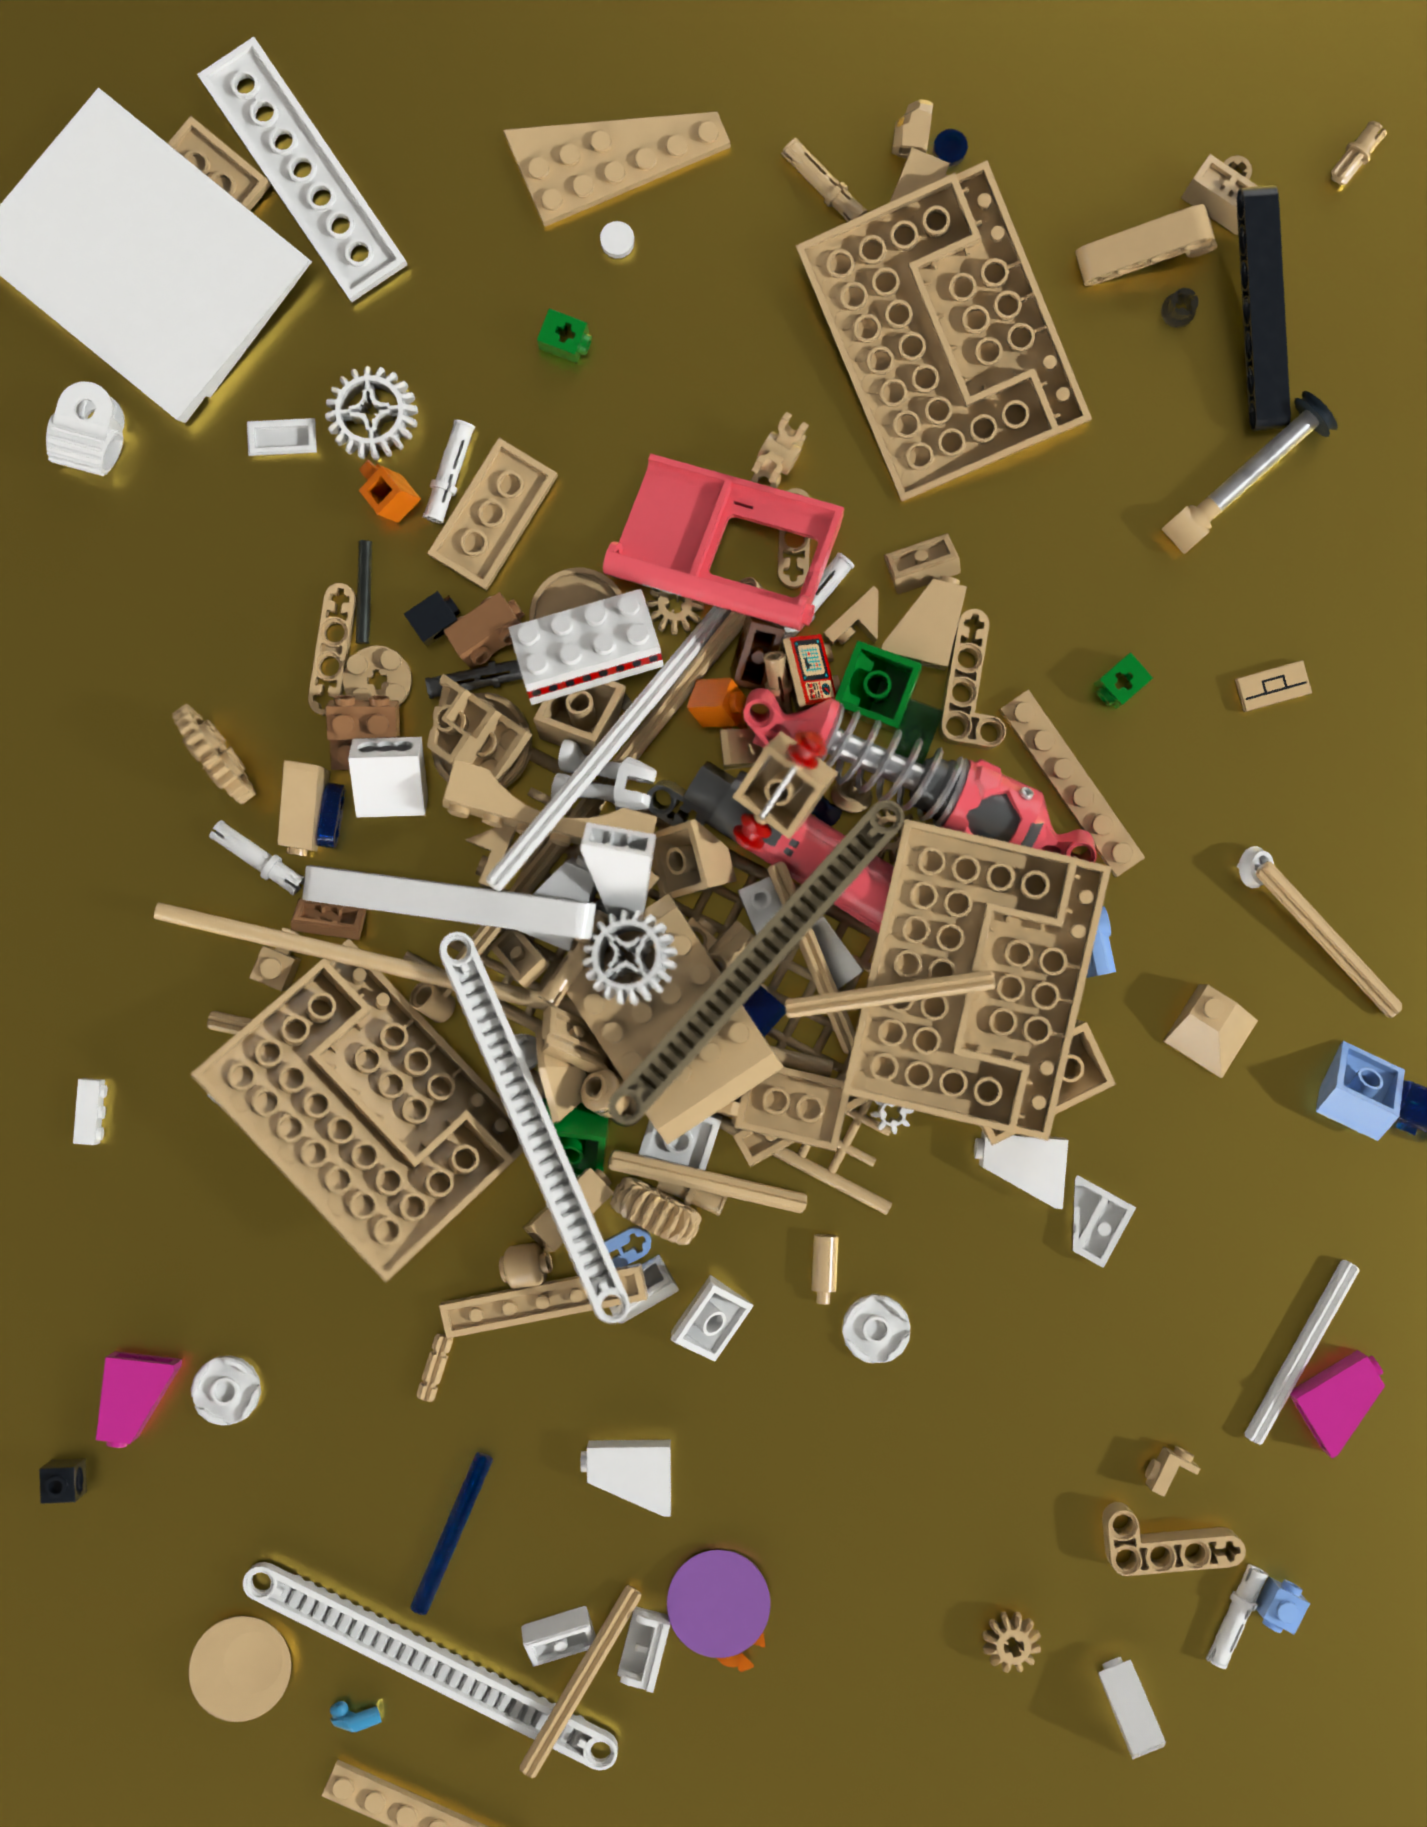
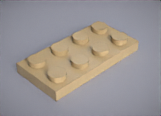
M498 438L427 554L487 591L552 487L558 474L503 439Z

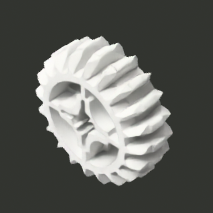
M365 366L364 376H360L356 369H352L351 375L354 379L349 382L346 377L341 376L339 380L344 387L342 389L334 386L331 388V392L337 399L326 400V405L333 409L325 413V418L327 421L333 422L328 427V430L331 434H338L335 442L339 446L346 444L345 450L348 454L354 453L358 448L360 459H365L368 451H370L372 458L378 460L380 457L379 450H383L387 457H391L392 451L389 447L394 444L397 449L403 450L404 446L399 439L403 437L411 440L413 437L406 427H417V421L409 417L417 414L418 408L416 405L411 404L415 400L413 392H406L408 384L405 381L397 383L398 376L395 372L390 373L386 377L385 370L382 367H379L376 374L373 375L370 366ZM375 389H381L392 394L397 399L398 405L390 406L389 402H379ZM363 392L361 401L349 406V409H347L350 401L358 393ZM371 402L378 412V415L375 414L376 417L372 419V424L365 414L366 412L369 413V408H372ZM397 417L392 428L381 435L382 426L386 422L394 421V418ZM346 421L365 425L368 438L359 437L350 432Z
M622 910L620 921H618L614 914H609L608 920L610 925L606 926L601 921L597 922L596 926L601 932L598 936L594 933L591 934V940L594 942V945H585L583 947L585 953L592 955V957L582 960V964L585 967L592 968L585 976L590 981L596 980L593 989L597 992L604 990L603 997L607 1000H611L616 995V1002L623 1005L626 1002L627 996H629L630 1002L633 1005H637L639 994H642L646 1001H650L652 995L649 990L653 988L658 993H662L663 988L658 984L659 981L663 979L666 982H671L672 977L665 973L666 969L673 970L677 967L675 962L667 960L669 957L677 955L676 948L667 947L674 941V938L671 934L663 935L667 927L663 923L655 925L656 918L651 914L644 919L643 913L640 910H636L631 920L629 912ZM629 931L646 933L642 938L637 937L631 942H624L618 937L620 934ZM610 944L614 949V957L608 964L610 968L605 970L604 956ZM655 944L656 959L650 971L646 966L645 959L651 951L650 947ZM621 946L636 957L634 961L640 966L639 969L633 963L630 964L624 958L625 953L620 949ZM631 972L637 973L642 978L640 981L631 984L613 982L618 976L622 978Z

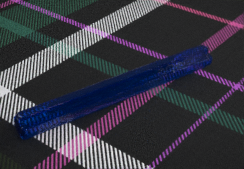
M477 1452L474 1456L411 1603L410 1609L415 1613L426 1615L429 1611L492 1464V1457L485 1453Z

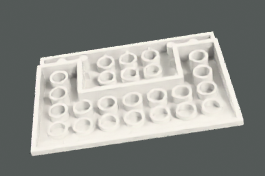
M97 88L0 204V276L161 408L183 423L188 421L206 396L210 398L312 263L304 254L100 88Z

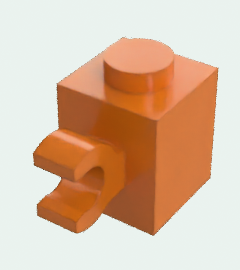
M367 460L359 468L362 475L368 480L359 489V492L378 515L399 523L421 500L403 475L379 464L374 466L370 460Z
M732 678L696 680L687 709L702 728L722 727L724 730L732 729L733 726H737L740 729H747L748 727L743 715L747 697Z

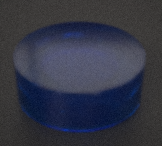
M947 129L940 132L933 145L934 157L950 163L949 167L960 164L964 160L968 149L966 137L955 129Z

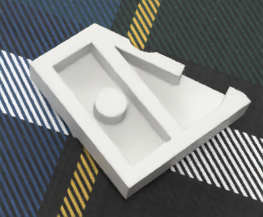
M1077 1175L1074 1189L1073 1251L1104 1268L1136 1207Z

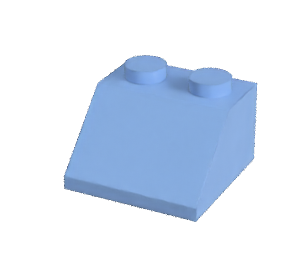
M1343 1041L1319 1088L1316 1112L1379 1141L1399 1118L1405 1070Z

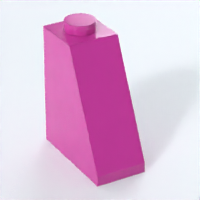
M1358 1350L1295 1387L1290 1394L1292 1401L1321 1449L1331 1458L1336 1457L1341 1452L1385 1387L1380 1378L1383 1370L1372 1355L1368 1357Z
M117 1351L105 1357L96 1440L106 1441V1446L114 1448L127 1447V1444H131L136 1440L182 1366V1359Z

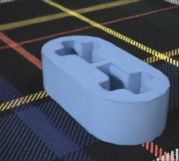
M632 1226L604 1240V1243L609 1253L618 1249L620 1254L612 1258L615 1268H618L645 1256L651 1248L652 1239L647 1230L640 1226ZM635 1233L637 1237L643 1236L645 1238V1241L642 1242V1250L637 1251L635 1247H631L626 1251L622 1248V1246L630 1242V1234Z

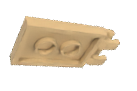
M784 1067L737 1098L736 1102L733 1101L716 1112V1114L732 1117L731 1124H735L734 1127L836 1152L850 1095L842 1093L845 1081Z

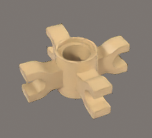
M788 412L784 414L778 424L779 434L772 431L758 453V459L751 470L755 472L751 479L752 482L758 483L761 477L765 476L771 483L770 487H778L781 481L780 473L787 476L802 451L801 447L807 437L804 433L809 426L808 424L803 422L798 430H793L789 426V420L792 415Z

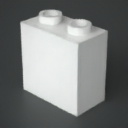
M422 737L352 739L348 760L356 817L425 815L428 789Z

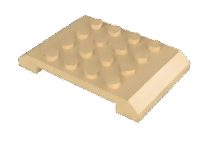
M669 893L647 907L643 914L644 919L650 914L656 918L655 925L663 923L667 927L663 935L671 934L674 938V941L667 947L677 949V955L667 959L677 964L676 969H666L665 973L672 977L671 982L661 979L658 983L663 988L662 993H658L652 988L649 990L652 995L650 1001H646L642 994H639L637 1005H633L630 1002L629 996H627L626 1002L623 1005L616 1002V995L611 1000H607L603 997L604 990L597 992L593 989L596 980L590 981L585 976L592 968L585 966L566 992L624 1081L722 974ZM629 931L620 934L618 937L624 942H631L637 937L642 938L646 933ZM610 944L604 956L605 970L610 968L608 964L614 957V949ZM655 944L650 947L651 951L645 959L646 966L650 971L656 959ZM621 946L620 949L625 953L624 958L630 964L633 963L639 969L640 966L634 961L636 957ZM631 972L622 978L618 976L613 982L631 984L640 981L642 978L637 973ZM743 1005L646 1112L647 1117L667 1145L784 1068Z

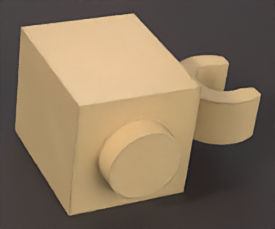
M282 928L281 930L284 932L299 935L298 932L292 931L289 928ZM262 946L249 978L277 990L286 991L291 987L302 959L291 955L292 951Z

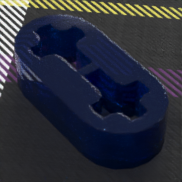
M327 782L325 786L317 830V846L335 849L338 844L346 797V786L344 784Z

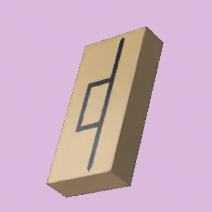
M1303 660L1235 680L1244 712L1312 693Z

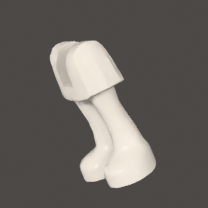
M564 739L558 757V766L561 771L574 773L586 759L587 755L582 753L577 742ZM627 757L622 763L609 761L597 776L615 779V786L591 782L579 798H592L612 802L615 804L616 810L621 808L631 810L648 809L651 796L638 791L626 790L625 786L627 779L640 783L654 784L657 771L630 757ZM563 773L555 775L551 789V799L571 777L570 775Z

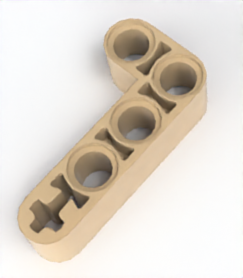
M1199 204L1078 248L1075 254L1084 285L1091 286L1186 253L1187 257L1204 255L1216 249L1217 242L1206 206Z
M969 609L959 618L948 665L938 733L949 744L990 750L1004 740L1006 727L1004 722L995 716L975 713L989 632V619L979 609ZM973 619L975 620V626L980 627V629H977L973 634L971 643H965L970 630L964 624ZM959 653H971L975 659L974 667H962L958 662ZM957 685L966 687L969 691L968 701L959 702L955 700L952 695L953 687ZM950 719L961 721L964 726L962 735H951L946 728L947 721ZM989 724L996 729L997 738L995 741L988 742L982 738L980 734L982 725Z
M1114 1502L1109 1504L1103 1511L1102 1522L1105 1554L1114 1570L1122 1576L1234 1567L1239 1565L1245 1558L1246 1549L1244 1543L1229 1528L1216 1527L1140 1534L1138 1519L1126 1504ZM1117 1516H1128V1522L1124 1527H1113V1521ZM1230 1541L1232 1545L1227 1546V1552L1223 1553L1221 1549L1226 1548V1542ZM1190 1544H1199V1550L1194 1556H1185V1550ZM1159 1546L1165 1547V1553L1160 1559L1150 1558L1154 1548ZM1121 1550H1131V1556L1126 1562L1116 1561V1556Z

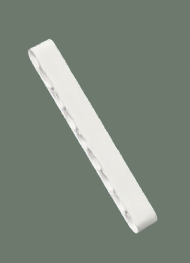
M306 865L302 900L582 939H591L596 903L503 890L497 891L488 888Z

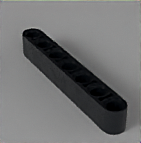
M1276 185L1240 188L1237 193V220L1249 423L1253 432L1283 429L1290 424L1291 410L1279 193Z

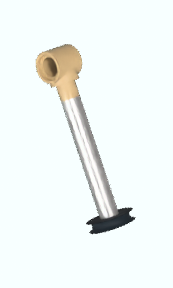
M1303 391L1302 399L1295 398L1294 400L1295 407L1300 414L1197 507L1194 505L1186 506L1162 528L1164 533L1183 554L1210 532L1209 529L1212 527L1210 522L1309 433L1314 430L1324 437H1329V429L1337 430L1336 419L1318 397L1308 391Z

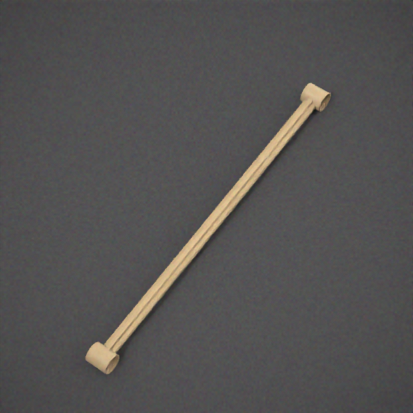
M746 577L739 581L743 584L764 589L752 577ZM733 611L730 612L612 762L622 763L627 757L636 760L640 758L691 694L696 680L703 679L742 630L746 615ZM599 777L595 783L615 786L616 780ZM582 798L567 818H591L605 801ZM548 841L509 891L531 894L569 846H561ZM481 925L471 937L480 957L503 928ZM466 946L456 956L455 960H460L466 956ZM420 982L411 992L410 1005L436 1023L445 1022L455 1010L456 1002L454 997L451 996L454 990Z

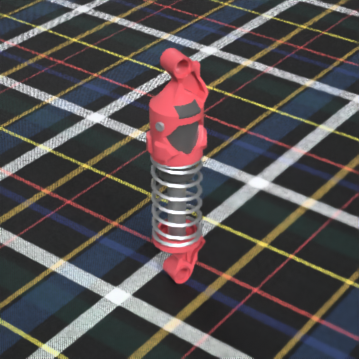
M757 688L747 696L743 715L745 721L755 733L752 743L765 748L781 731L796 742L795 734L797 732L813 731L823 738L827 749L825 756L816 757L824 761L827 754H830L831 757L826 762L830 767L837 760L835 771L838 774L835 779L838 785L847 782L857 771L856 789L859 794L869 791L878 780L876 787L878 801L890 800L898 791L897 804H899L903 811L909 810L912 806L917 808V814L921 822L932 818L934 825L938 827L1071 856L1095 863L1097 855L1094 839L1089 832L1077 829L1069 833L1056 834L1050 822L1043 793L1002 774L1001 768L983 759L974 762L970 759L967 760V758L963 759V756L959 757L956 761L953 759L946 761L942 759L944 751L941 747L935 751L933 757L926 759L921 765L915 762L923 745L921 738L915 741L908 758L894 753L902 736L901 729L895 731L888 749L873 743L881 727L880 720L875 721L867 740L853 734L861 716L859 710L854 712L846 731L842 730L839 727L845 709L842 703L833 698L827 699L809 709L785 714L778 704L776 697L768 689ZM756 703H762L768 707L769 711L762 714L756 713L751 706ZM844 761L853 764L841 778ZM864 770L873 773L869 781L862 787ZM886 779L894 784L883 796L884 780ZM907 788L910 790V800L903 806L904 791ZM1077 846H1085L1088 848V850L1082 854H1075L1072 852V850Z

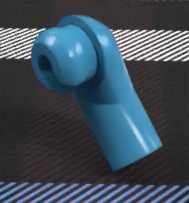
M344 1701L337 1702L330 1707V1714L332 1715L330 1720L332 1724L349 1732H358L381 1723L377 1706L358 1713L349 1711L348 1705Z

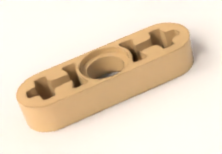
M800 488L787 490L791 493L809 497L807 492ZM779 530L778 579L784 587L798 589L803 586L809 570L810 538L804 537V543L800 547L791 548L784 540L787 532ZM783 553L793 556L804 554V559L797 557L796 568L798 571H802L803 575H798L796 581H790L789 575L783 573V570L786 571L790 568V557L783 558Z

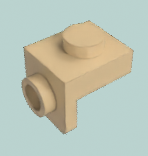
M1163 1446L1157 1460L1152 1459L1146 1469L1145 1478L1147 1480L1145 1483L1151 1491L1164 1497L1179 1466L1197 1475L1201 1468L1193 1461L1195 1456L1177 1446L1172 1451Z

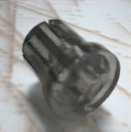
M1181 288L1165 299L1161 307V316L1166 324L1174 328H1182L1193 320L1199 302L1197 295L1194 296L1196 293L1193 290ZM1176 303H1177L1178 305L1185 304V305L1187 306V308L1185 309V308L1183 307V308L1178 309V308H1175V306H1176Z

